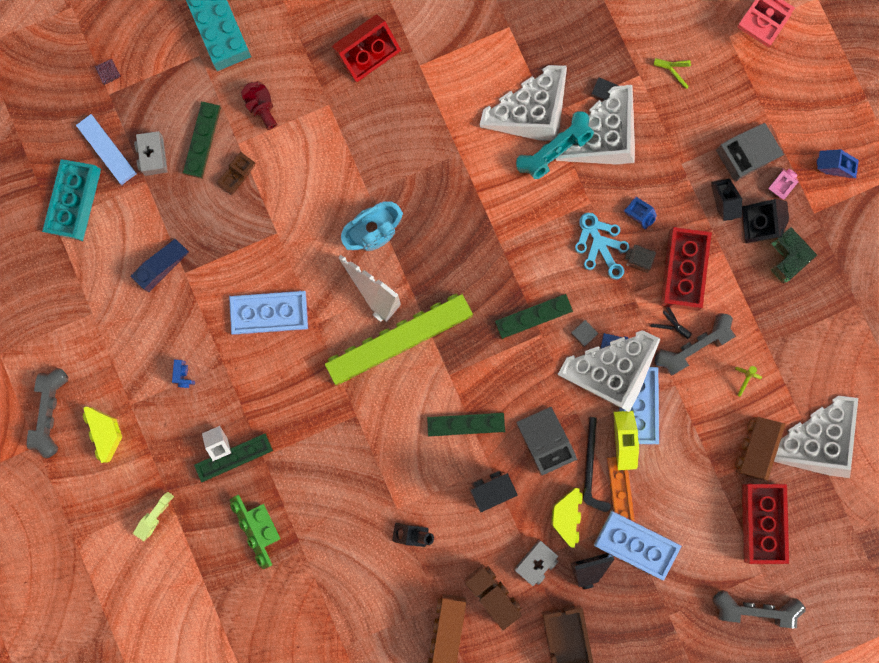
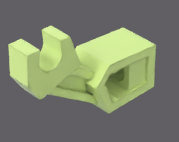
M169 492L164 494L150 514L147 513L140 520L133 534L142 541L149 538L159 523L157 517L168 507V503L174 496Z

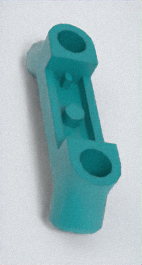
M583 111L575 112L572 116L571 127L559 133L549 144H545L536 154L520 155L516 161L517 170L520 173H529L533 179H540L550 171L548 164L573 144L577 143L580 147L586 144L594 134V131L589 127L590 117Z

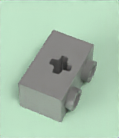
M159 131L137 134V141L134 142L136 152L139 153V159H137L138 170L145 176L168 173L162 134Z
M538 540L514 570L532 586L535 584L539 585L544 580V573L547 569L552 570L558 563V560H556L558 555L542 541ZM541 559L542 567L534 569V560L539 561Z

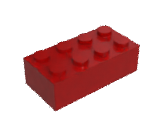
M673 227L669 231L660 306L695 311L703 308L712 232Z
M742 484L744 562L748 564H789L787 484Z

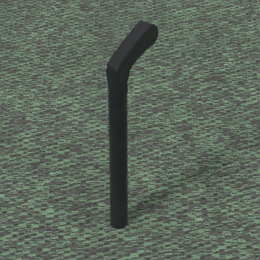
M589 417L583 502L595 509L607 512L610 510L611 504L592 497L597 418Z

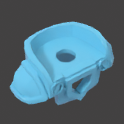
M393 202L378 203L374 207L361 211L354 220L347 223L341 233L343 245L347 250L363 249L365 251H372L382 247L395 234V228L399 224L403 212ZM370 222L377 224V229L373 232L366 230V226Z

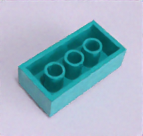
M186 0L217 71L252 57L227 0Z

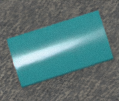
M60 160L42 232L79 241L84 240L101 168L92 164Z

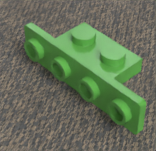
M234 496L230 499L231 510L236 513L239 519V526L247 536V543L255 552L257 564L262 569H266L272 566V563L264 547L280 540L279 534L264 504L247 512L240 496Z

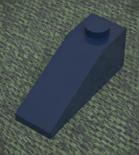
M174 239L146 260L130 277L144 290L150 292L189 251L178 240Z

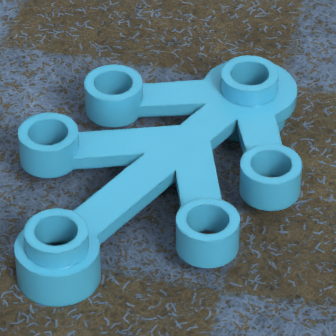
M593 213L583 214L579 220V225L583 230L579 242L575 245V251L578 254H583L587 249L586 241L589 233L593 238L588 259L584 262V268L586 270L594 269L599 249L609 267V277L613 280L620 279L624 274V268L620 264L615 263L606 246L615 248L620 253H626L629 250V244L626 241L620 242L601 236L597 230L607 231L610 236L615 237L620 233V227L616 224L610 225L598 221L597 216ZM591 220L592 225H586L585 221ZM611 228H616L617 233H612ZM625 244L626 250H621L620 245ZM578 245H583V246H584V250H583V251L578 250L577 246H578ZM588 261H591L593 263V267H587L586 263ZM613 269L618 270L619 274L617 276L612 274Z

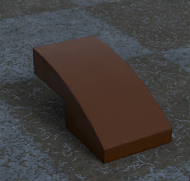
M240 152L229 164L228 170L219 178L217 185L230 195H233L256 163Z

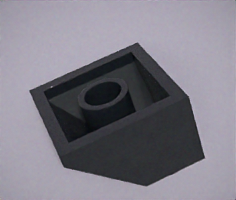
M773 199L742 206L746 244L782 237L789 222L787 201Z
M609 553L571 562L576 585L579 588L582 587L583 590L594 587L593 584L599 582L613 563L614 557Z

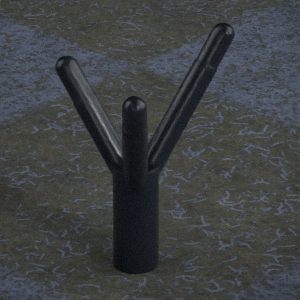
M666 307L668 313L663 311V314L674 326L663 324L650 325L653 328L676 330L686 339H689L692 335L690 331L678 323L670 307Z

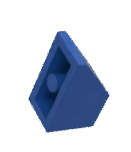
M841 149L824 150L819 152L817 169L827 175L856 178L859 160Z

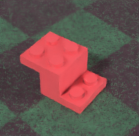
M755 0L737 28L769 48L795 7L784 0Z

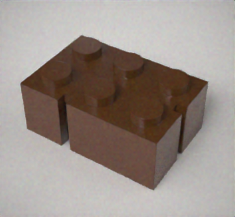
M482 564L465 578V584L476 597L480 598L481 604L504 631L522 616L519 611L522 608L514 597L510 599L507 596L509 592L501 581L499 583L495 581L496 575L489 566L485 568Z
M577 605L563 608V612L559 609L542 612L551 663H593L583 608Z

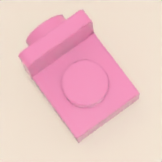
M783 168L768 189L784 200L799 182L796 178L798 175L791 169L785 170Z

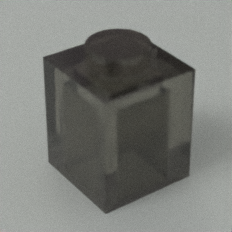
M634 245L631 249L628 248L624 258L627 260L626 266L647 273L651 269L656 252Z

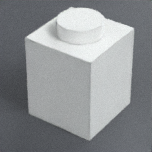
M220 426L202 433L205 449L213 461L231 453L228 438Z

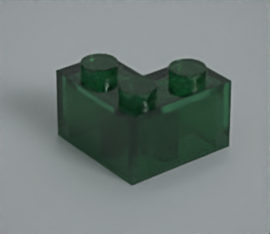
M790 227L784 231L782 237L776 238L771 243L784 257L771 271L784 284L799 273L817 254Z

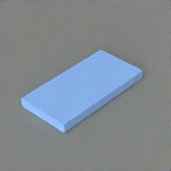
M306 291L229 296L232 335L308 329Z
M649 367L639 395L630 410L634 412L639 444H659L658 367Z
M612 510L594 543L595 547L663 581L682 547L680 544Z

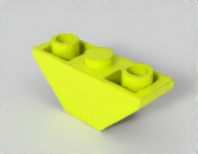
M84 407L85 413H83L85 423L89 424L91 430L89 431V437L95 443L96 458L101 463H108L111 461L122 439L117 419L93 407Z
M613 412L617 470L637 469L639 442L634 412Z
M580 488L571 489L553 505L551 525L568 546L575 548V543L579 542V532L576 531L577 524H580L581 512H578V504H582Z

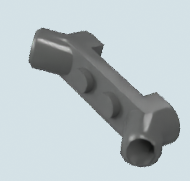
M717 314L712 333L708 335L705 332L698 336L696 343L691 344L689 342L680 347L682 351L679 353L662 349L658 350L655 356L656 366L666 368L672 376L689 366L685 358L713 341L717 347L736 337L731 330L733 318L728 314Z
M60 368L54 369L49 374L39 373L35 381L34 391L41 392L36 430H28L27 449L38 450L43 458H50L57 453L59 448L49 435L50 428L52 429L54 425L52 414L53 409L57 405V399L55 398L56 390L68 382L67 374Z
M724 590L719 591L713 597V603L719 609L718 619L728 622L740 623L741 615L775 618V625L779 627L797 628L798 618L806 612L805 606L797 598L790 599L780 609H776L775 605L763 604V607H757L755 603L743 602V605H738L729 593Z

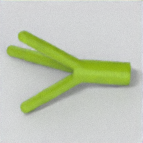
M655 58L654 66L669 69L676 79L686 89L688 88V85L672 67H690V60L669 62Z
M751 366L748 370L740 367L735 368L746 376L738 396L742 395L750 378L762 379V376L756 374L757 368L755 366Z

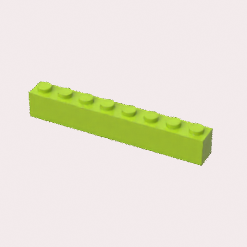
M454 294L447 298L448 302L442 305L440 302L430 307V311L426 313L421 311L413 315L414 319L408 322L403 320L397 323V328L391 331L389 328L379 333V337L375 339L370 337L362 341L363 345L357 348L352 346L346 349V354L340 357L337 354L327 359L328 363L325 366L334 384L338 386L473 317V313L463 294L460 296Z

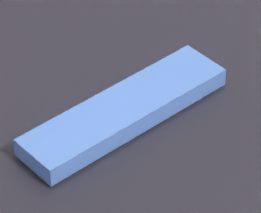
M92 114L76 125L121 185L137 174Z

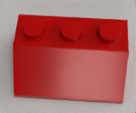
M377 14L331 46L342 65L356 83L402 51L385 20Z

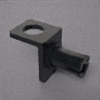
M395 523L392 541L403 545L426 547V545H431L434 542V536L432 533H428L429 528ZM400 528H402L403 530V536L401 539H399L398 532Z

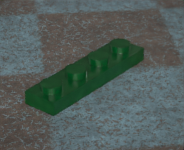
M201 102L183 170L184 175L203 179L221 110L220 105Z
M567 294L496 320L495 324L501 339L572 313L573 309Z
M504 413L427 417L428 437L505 432Z
M265 433L231 448V453L215 461L210 457L194 466L201 483L274 450Z

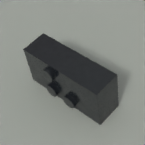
M499 470L490 474V478L485 481L479 479L471 483L472 487L469 490L480 513L518 496L508 473H501Z

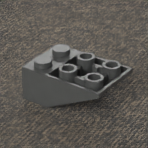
M766 123L733 137L716 149L734 182L784 155Z
M552 407L516 422L541 476L578 460Z

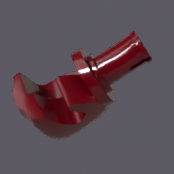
M259 81L245 85L241 91V96L246 103L245 107L254 117H261L267 130L275 128L278 124L270 112L273 104L267 87Z

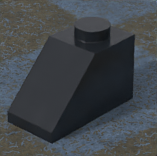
M731 179L711 182L717 211L722 220L741 218L742 197Z

